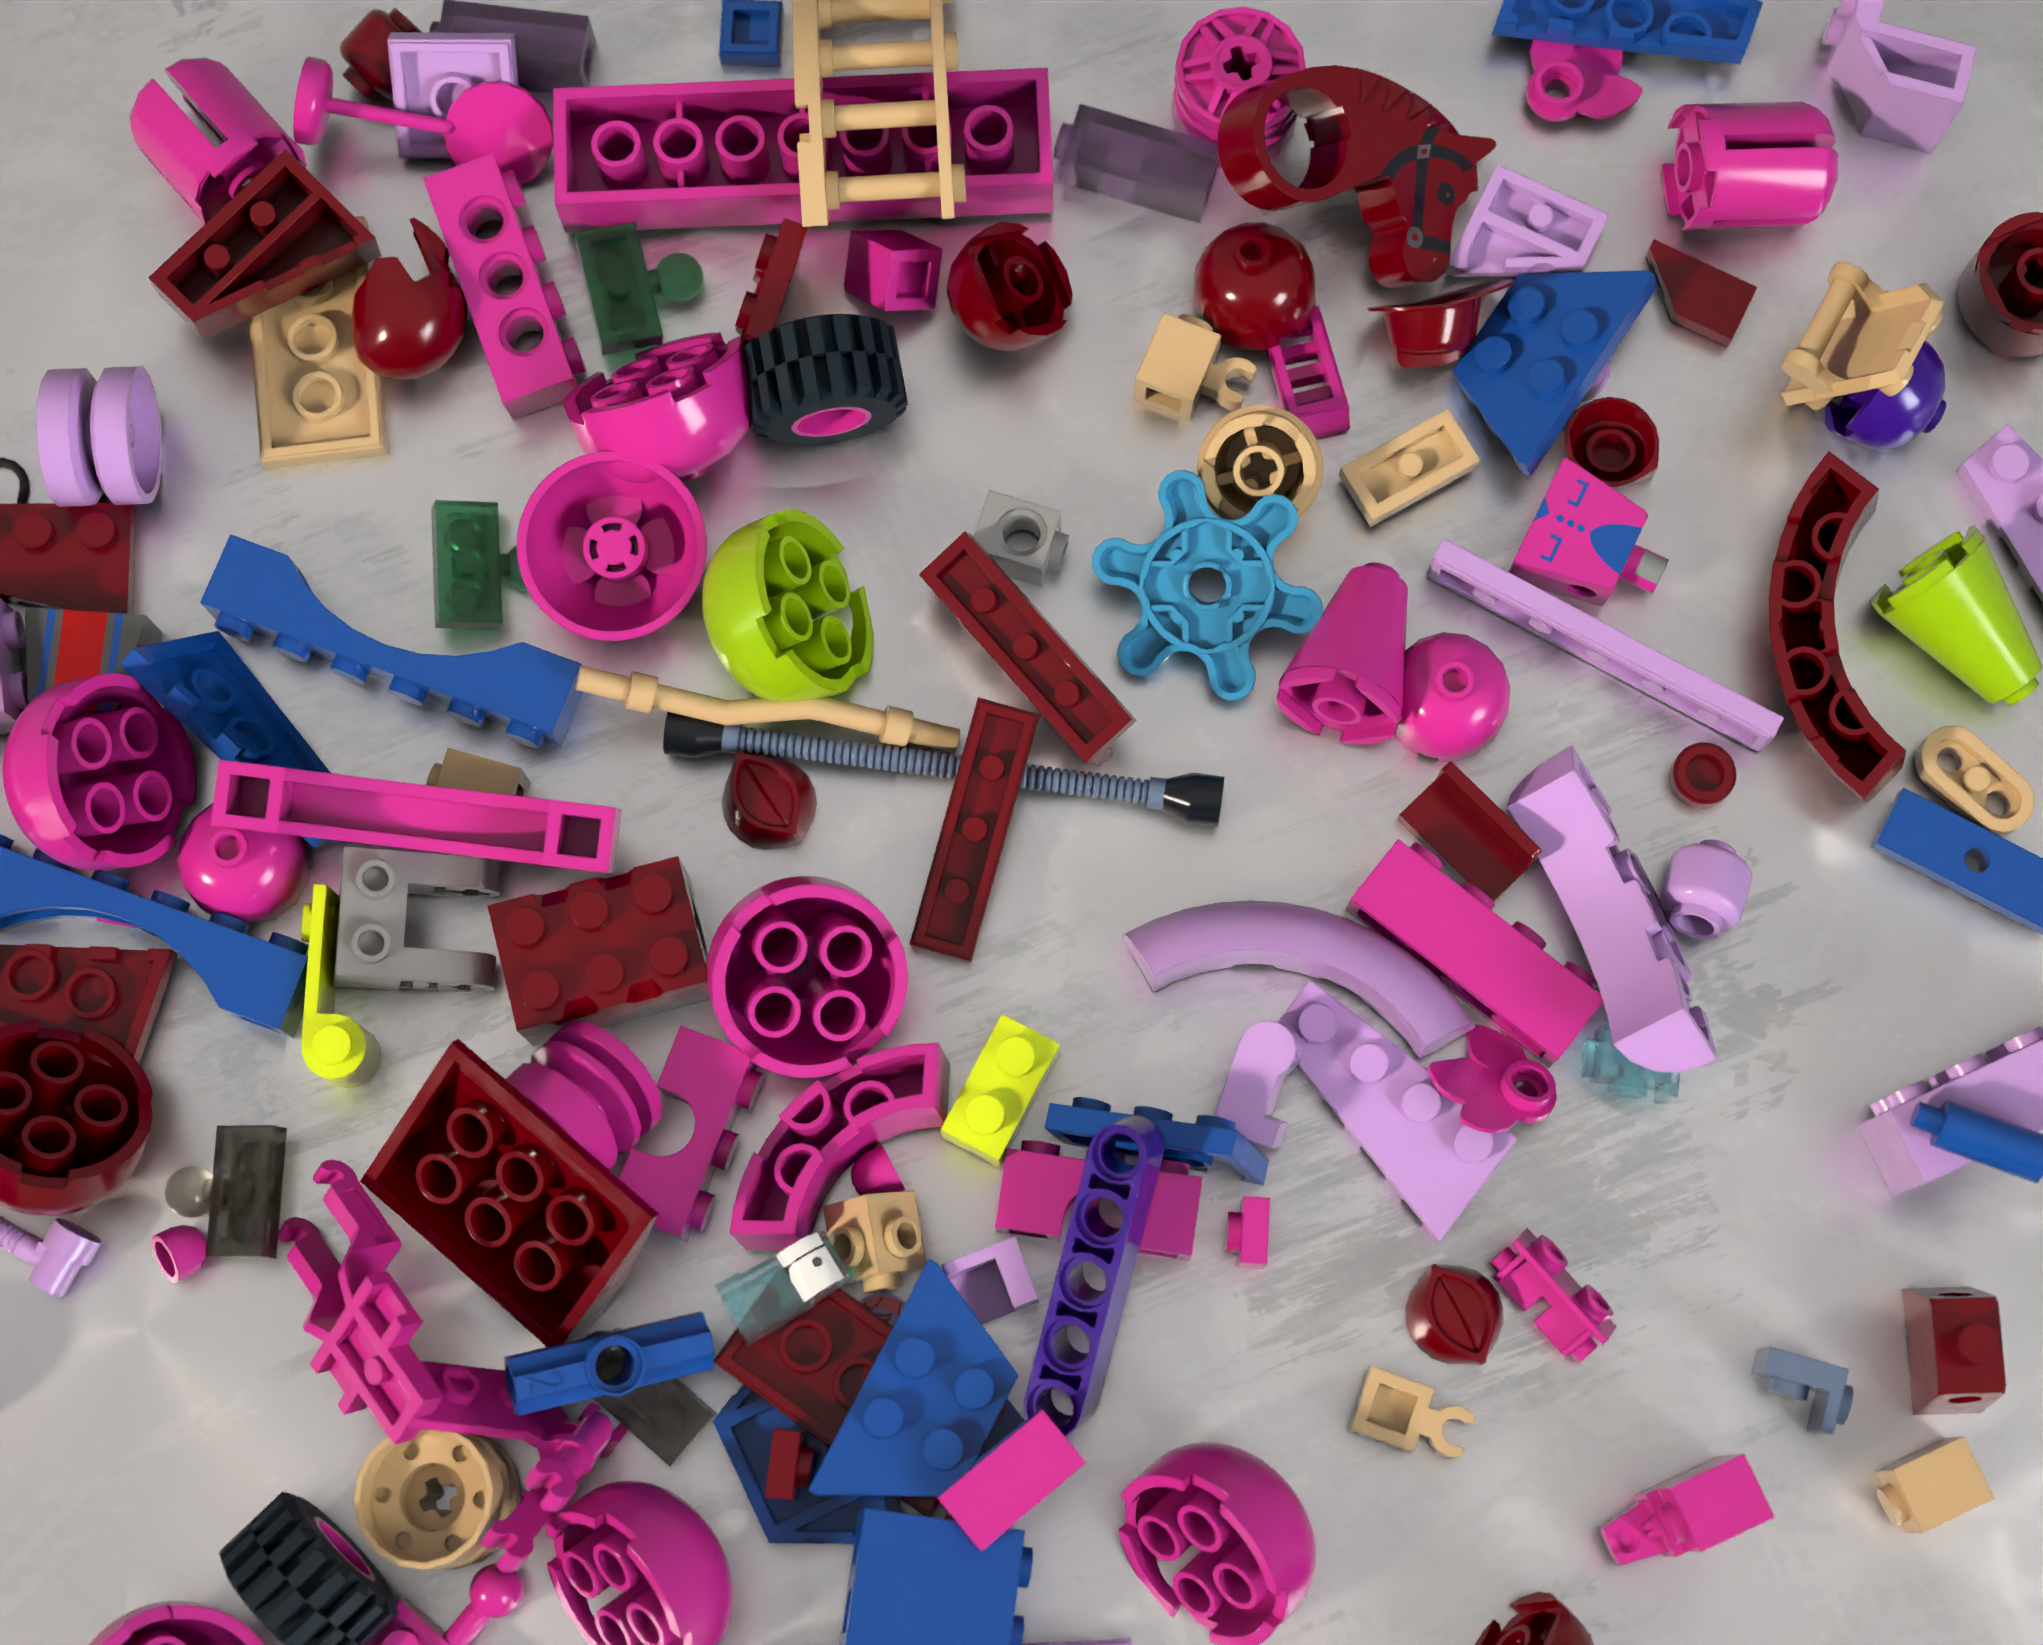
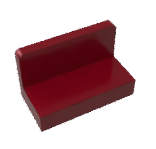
M1451 761L1440 770L1435 781L1397 818V821L1425 848L1441 860L1444 867L1461 884L1464 882L1473 884L1488 895L1493 902L1506 892L1533 865L1542 853L1540 847Z

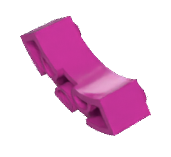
M939 1043L904 1045L862 1056L856 1059L858 1063L853 1065V1067L835 1074L822 1083L817 1080L790 1103L778 1116L781 1120L767 1137L758 1154L754 1152L740 1181L733 1206L729 1233L745 1250L783 1251L795 1242L813 1234L816 1219L831 1188L860 1156L878 1144L897 1135L913 1130L943 1126L948 1111L950 1063Z

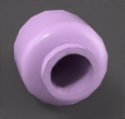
M1708 839L1700 843L1683 846L1671 857L1660 894V905L1667 917L1670 918L1672 926L1679 932L1698 939L1715 938L1720 933L1730 931L1741 921L1751 887L1752 872L1746 861L1736 854L1732 846L1725 842Z

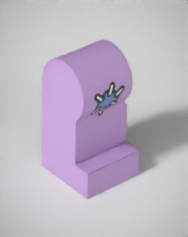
M1265 1020L1254 1023L1245 1030L1239 1041L1214 1114L1216 1117L1233 1121L1236 1124L1235 1130H1238L1247 1140L1269 1148H1277L1281 1145L1288 1122L1272 1117V1113L1285 1075L1296 1068L1302 1055L1300 1037L1291 1026L1284 1022Z

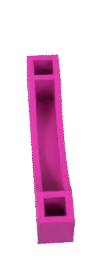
M219 760L211 826L614 873L622 809Z

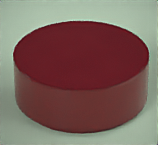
M1707 742L1695 743L1683 749L1673 761L1669 771L1670 787L1674 795L1685 805L1697 809L1711 808L1721 803L1734 788L1737 776L1736 767L1731 756L1720 746Z

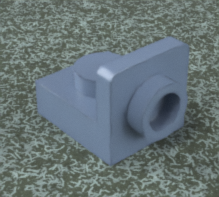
M1774 1347L1757 1349L1751 1374L1770 1379L1767 1391L1802 1401H1807L1809 1391L1815 1392L1807 1431L1817 1434H1833L1836 1424L1843 1425L1848 1418L1853 1400V1387L1845 1385L1849 1369Z

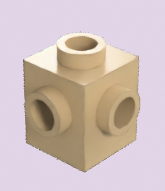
M914 1191L865 1194L823 1206L829 1253L844 1277L835 1282V1285L862 1282L864 1293L888 1291L903 1287L901 1275L924 1269L926 1257Z

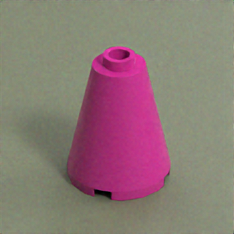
M1372 562L1351 569L1324 609L1322 617L1314 625L1280 678L1279 691L1276 698L1277 705L1290 720L1305 730L1319 736L1322 726L1343 731L1339 742L1348 744H1378L1390 740L1395 735L1403 714L1408 587L1393 568L1382 563Z

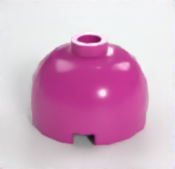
M1442 632L1416 641L1405 650L1403 714L1394 736L1405 749L1417 755L1420 752L1427 757L1439 758L1438 761L1455 762L1477 755L1494 741L1509 713L1510 683L1503 663L1486 644L1466 634Z
M213 803L193 817L180 840L177 863L185 890L198 907L212 915V912H221L248 924L255 922L266 923L276 920L297 903L309 882L308 842L302 836L211 826Z

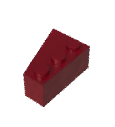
M285 149L148 278L159 296L205 340L382 256L375 236Z

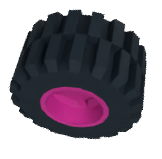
M826 314L806 317L782 324L759 335V337L751 340L745 346V350L742 351L747 373L752 428L758 437L770 440V442L794 446H815L844 442L873 433L895 421L897 417L906 411L908 400L895 330L892 325H887L886 321L879 318L855 314Z
M281 1492L220 1550L221 1562L232 1587L258 1620L283 1645H367L398 1615L394 1595L372 1562L329 1517L309 1501L288 1492Z

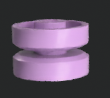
M143 366L104 368L98 381L95 380L87 368L47 370L41 380L37 399L36 433L43 481L53 502L58 507L90 506L98 503L103 491L114 505L148 504L153 502L159 490L163 443L157 395L151 377Z

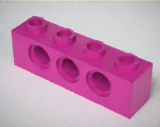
M492 153L423 178L503 405L512 419L515 420L563 403L566 396L579 385L576 375L587 371L574 337L565 340L562 338L556 319L567 315L554 281L545 284L542 282L536 264L547 259L534 225L526 228L522 226L516 208L525 206L527 203L514 169L503 173ZM489 220H500L503 222L502 229L496 236L489 239H479L476 237L478 228L484 222ZM509 275L523 277L522 285L516 292L509 295L495 293L497 284L504 277ZM531 330L543 332V339L535 349L526 352L515 349L516 341L523 333Z

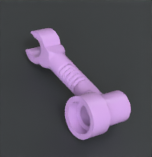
M0 1217V1247L33 1265L35 1268L28 1281L42 1291L56 1297L64 1298L81 1266H89L102 1244L101 1239L91 1232L64 1219L55 1218L44 1239L41 1240L33 1234L27 1233L26 1230H21L14 1223H10V1221Z

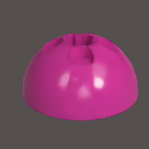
M601 451L579 456L559 466L546 476L530 496L523 510L517 532V558L520 573L535 603L549 618L561 627L583 637L596 640L621 641L647 635L669 623L692 599L700 584L706 564L707 537L704 521L695 499L682 481L661 464H642L630 461L618 455L615 451ZM614 462L637 464L653 472L657 478L649 483L628 482L613 476L608 467ZM636 536V539L633 540L635 552L632 554L633 546L630 539ZM621 564H624V565H625V566L618 567V568H613V567H611V568H610V571H607L609 565H613V566H617V565H621Z

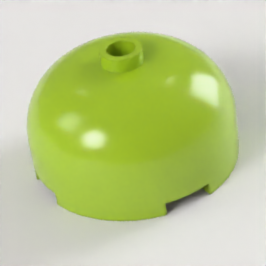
M785 509L751 522L733 532L714 553L707 567L702 589V611L705 627L712 647L722 665L741 686L752 694L763 699L778 702L829 698L848 691V688L858 676L868 672L873 656L874 632L865 588L862 586L850 592L846 570L836 555L844 549L843 545L822 522L800 510ZM849 604L853 618L851 637L843 623L834 616H826L813 622L812 620L844 608Z

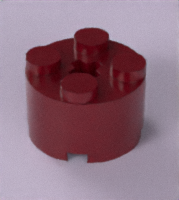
M2041 212L2020 214L2001 223L1977 251L1958 281L1959 306L1967 326L1985 344L1989 352L1997 357H2026L2043 354V213Z

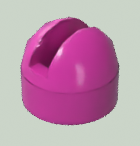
M882 1144L865 1152L855 1161L851 1169L852 1185L860 1196L905 1191Z
M179 1225L168 1228L152 1237V1248L156 1260L163 1273L171 1282L177 1283L195 1274L205 1264L208 1244L205 1235L196 1227Z

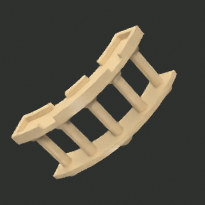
M792 0L796 109L808 108L809 133L799 134L800 142H797L802 227L828 226L830 221L829 210L841 209V203L941 197L942 219L955 218L954 203L966 202L964 164H952L946 72L959 70L957 32L944 33L943 4L955 3V0ZM931 19L932 40L832 45V39L822 40V31H833V24ZM933 65L935 100L835 105L834 99H823V78H833L834 71ZM933 125L937 127L939 172L839 177L838 171H827L825 138H836L837 131Z

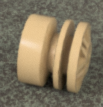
M422 1429L414 1440L394 1445L390 1438L386 1437L371 1449L357 1474L353 1505L359 1530L377 1554L400 1567L425 1570L459 1569L482 1562L498 1549L483 1547L481 1540L496 1521L507 1519L518 1506L521 1490L515 1466L499 1444L481 1435ZM442 1486L456 1487L458 1495L449 1501L451 1510L437 1508L436 1501L444 1496Z

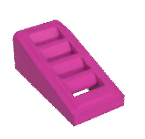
M1316 306L1307 326L1297 334L1295 329L1289 335L1279 338L1281 342L1312 334L1313 341L1280 348V345L1267 349L1266 354L1280 408L1297 416L1310 428L1316 439H1322L1346 433L1350 429L1349 404L1320 307ZM1316 358L1319 360L1317 363L1286 369V365ZM1321 382L1325 383L1323 387L1293 393L1295 388Z

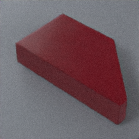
M1653 239L1646 256L1649 264L1654 267L1664 292L1663 300L1671 320L1728 347L1757 287Z

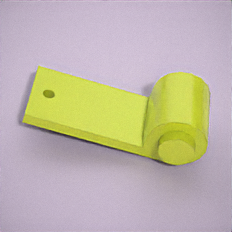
M314 884L312 904H304L301 928V941L309 942L301 1038L302 1058L311 1071L334 1086L345 1089L356 1088L369 1082L379 1070L382 1059L381 1049L375 1036L347 1016L334 1014L336 987L333 986L339 895L327 885Z

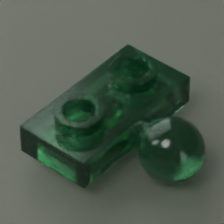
M636 222L575 233L576 250L602 355L663 344V332L654 294L661 293L665 298L675 302H684L695 297L701 290L704 280L703 270L699 262L689 254L676 252L662 258L656 269L647 270Z
M435 500L431 507L435 628L498 630L502 624L501 579H507L516 589L528 592L519 569L517 545L507 554H500L498 502Z

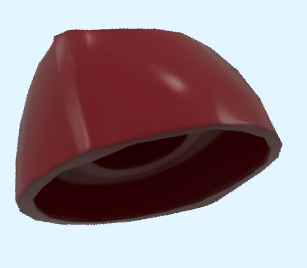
M1615 397L1595 399L1575 410L1562 429L1567 459L1575 462L1613 489L1630 487L1641 482H1649L1658 468L1659 437L1657 428L1649 415L1641 407L1626 399Z
M739 751L735 753V761L725 783L721 803L727 826L740 841L752 848L777 849L801 843L814 819L817 799L815 788L809 776L794 763L782 757L746 754Z
M1438 1264L1428 1266L1411 1290L1405 1307L1406 1324L1413 1341L1432 1359L1447 1364L1482 1365L1486 1363L1487 1356L1496 1344L1504 1324L1503 1305L1499 1292L1490 1280L1479 1271L1463 1266Z

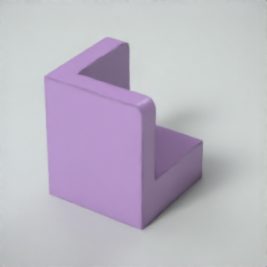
M1015 1236L941 1265L943 1272L981 1324L1039 1303L1037 1292Z

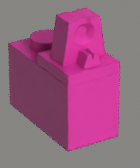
M1743 1453L1716 1456L1635 1494L1637 1503L1599 1529L1616 1565H1624L1658 1554H1663L1666 1557H1677L1688 1551L1702 1552L1775 1518Z

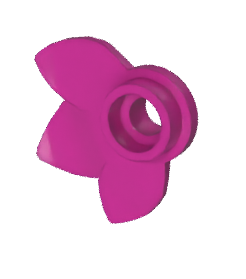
M1533 40L1531 44L1530 58L1535 72L1528 81L1526 97L1530 108L1541 118L1550 121H1565L1578 114L1596 119L1612 118L1629 110L1636 104L1642 94V88L1630 79L1618 76L1623 60L1622 50ZM1550 90H1560L1567 97L1554 98L1546 93Z
M1475 1024V1028L1468 1032L1469 1058L1432 1062L1428 1068L1431 1080L1440 1094L1452 1102L1463 1104L1460 1112V1122L1481 1132H1504L1518 1121L1526 1123L1542 1121L1550 1115L1556 1104V1084L1552 1074L1541 1064L1527 1060L1520 1044L1510 1037L1485 1026Z

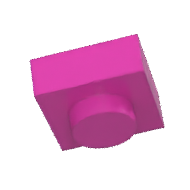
M1244 1196L1240 1202V1212L1228 1211L1226 1251L1238 1252L1237 1267L1263 1269L1267 1265L1270 1198Z

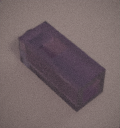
M444 0L440 22L433 21L431 23L429 33H514L518 86L530 92L553 94V88L590 86L597 42L589 16Z
M1084 104L1079 105L1073 125L1063 122L1053 154V158L1061 160V183L1199 224H1201L1219 167L1217 143Z

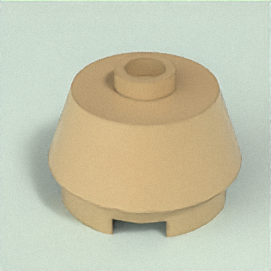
M1253 405L1227 414L1211 428L1200 448L1197 473L1205 486L1208 504L1224 519L1235 520L1244 517L1252 510L1258 500L1271 494L1284 495L1290 499L1297 508L1299 518L1309 509L1320 490L1323 478V457L1314 434L1297 416L1278 407Z

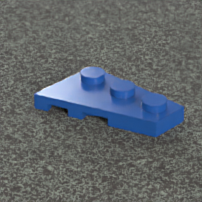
M1074 1097L1072 1106L1055 1103L1049 1104L1044 1128L1065 1144L1089 1148L1094 1135L1103 1127L1131 1115L1110 1112L1111 1105L1100 1100ZM1136 1106L1134 1108L1133 1115L1144 1116L1153 1121L1161 1130L1165 1141L1164 1160L1190 1165L1189 1170L1207 1173L1208 1168L1212 1166V1161L1232 1165L1242 1174V1181L1264 1185L1269 1160L1238 1130H1235L1236 1124L1233 1121L1216 1116L1198 1115L1196 1123L1192 1124L1172 1121L1173 1114L1162 1109L1148 1106ZM1118 1134L1115 1144L1117 1153L1138 1159L1139 1150L1137 1144L1131 1137L1125 1134Z

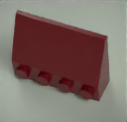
M460 1039L451 1042L360 1180L366 1188L546 1347L573 1341L596 1322L626 1280L659 1215L657 1211Z

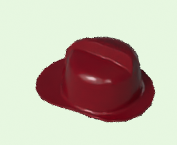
M1504 279L1482 283L1412 304L1369 307L1367 311H1382L1394 360L1398 366L1406 369L1442 366L1459 359L1469 350L1476 339L1482 296L1507 288L1514 284V280Z

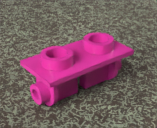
M1527 1228L1513 1242V1246L1520 1252L1518 1255L1507 1246L1489 1262L1497 1272L1493 1278L1524 1312L1543 1297L1551 1306L1536 1318L1534 1323L1564 1357L1571 1354L1579 1363L1598 1346L1590 1337L1592 1334L1604 1344L1614 1332L1617 1326L1610 1319L1613 1311L1608 1302L1596 1289L1590 1285H1585L1582 1288L1564 1269L1568 1265V1261L1553 1241L1544 1235L1536 1238Z

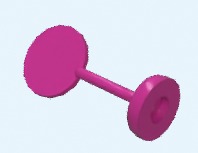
M307 57L302 66L293 119V135L296 143L315 145L321 141L326 132L330 113L444 134L445 147L455 166L493 153L503 173L514 169L520 185L532 181L547 166L554 146L553 123L543 104L528 90L509 82L484 81L465 89L450 105L445 119L332 98L333 71L329 63L320 58Z

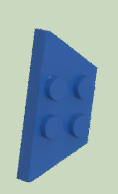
M1643 270L1518 274L1514 284L1504 294L1477 334L1469 350L1462 356L1452 371L1457 385L1471 404L1476 405L1482 413L1485 423L1496 438L1499 437L1507 447L1523 474L1532 476L1657 289L1654 273Z
M928 1259L808 1489L809 1493L817 1497H830L832 1495L937 1498L966 1474L976 1461L1019 1375L938 1263Z
M743 1385L735 1395H732L713 1420L769 1543L853 1544L858 1510L871 1508L904 1513L898 1498L832 1495L830 1497H817L808 1492L809 1488L798 1487L797 1501L765 1497L774 1429L805 1433L804 1447L815 1448L812 1481L830 1448Z

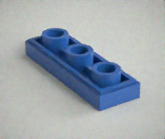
M1905 788L1901 789L1897 793L1871 848L2043 935V858ZM1965 855H1971L1977 859L1980 865L1979 872H1974L1966 866Z

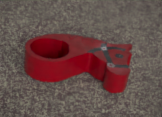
M1337 65L1310 67L1243 90L1228 104L1221 118L1218 130V154L1225 177L1234 191L1244 201L1256 208L1267 211L1286 210L1318 202L1354 188L1363 219L1373 231V239L1368 254L1370 270L1380 285L1391 289L1433 282L1446 272L1450 262L1451 236L1455 213L1459 206L1467 200L1470 193L1478 191L1476 163L1496 147V142L1491 138L1459 135L1451 122L1437 108L1416 93L1394 81L1363 69ZM1275 99L1288 105L1299 118L1305 117L1307 123H1304L1309 142H1314V147L1310 148L1309 167L1299 187L1286 181L1277 172L1266 149L1265 122L1268 111Z

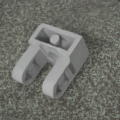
M344 846L341 862L333 986L384 990L408 988L457 992L493 991L495 989L496 956L471 951L404 947L407 894L465 898L497 897L500 895L502 862L496 859L464 855Z

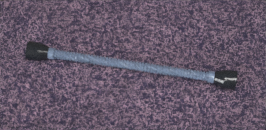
M667 712L663 738V751L667 755L700 758L721 752L735 754L739 751L744 752L746 749L749 753H752L754 750L756 754H760L762 751L764 755H768L770 752L772 756H776L778 753L780 757H784L786 754L788 758H792L794 755L796 759H800L802 756L804 760H808L811 757L812 761H816L819 758L820 762H824L825 759H827L828 763H832L835 760L836 764H840L842 761L844 765H848L850 762L852 766H857V764L860 767L867 765L868 768L875 766L878 770L881 767L886 771L891 768L893 772L899 769L901 773L907 770L909 774L915 771L917 775H920L921 772L925 776L931 773L933 777L939 774L941 778H945L947 775L948 779H953L954 776L956 778L962 756L959 755L956 758L955 754H951L948 757L947 753H943L940 756L939 752H934V755H932L931 751H926L924 754L923 750H918L916 753L915 749L908 751L907 748H902L900 750L897 746L892 749L889 745L884 748L882 744L876 747L874 743L868 746L866 742L860 745L858 741L852 744L850 740L844 743L842 739H838L836 742L834 738H830L828 741L826 737H822L820 740L818 736H814L812 739L811 735H806L804 738L803 734H798L796 737L795 733H790L788 736L787 732H782L780 735L779 731H774L772 734L771 730L764 732L763 729L756 731L752 727L748 730L743 725L725 726ZM1027 764L1020 788L1024 789L1028 786V789L1033 790L1036 787L1038 791L1044 788L1046 792L1052 789L1054 793L1060 790L1062 794L1068 791L1070 795L1076 792L1077 796H1081L1084 793L1085 797H1090L1092 794L1093 798H1098L1100 795L1101 799H1106L1109 796V800H1114L1117 797V801H1122L1125 798V802H1130L1133 799V803H1138L1141 800V804L1147 803L1146 808L1163 810L1186 823L1218 827L1224 777L1188 773L1167 779L1150 777V781L1145 779L1142 782L1140 778L1133 781L1132 777H1128L1125 780L1124 776H1120L1117 779L1116 775H1112L1109 778L1108 774H1104L1101 777L1100 773H1096L1093 776L1092 772H1088L1085 775L1084 771H1080L1078 774L1076 770H1071L1070 773L1068 769H1063L1062 772L1060 768L1053 770L1052 767L1045 769L1042 765L1037 768L1034 764L1030 767Z

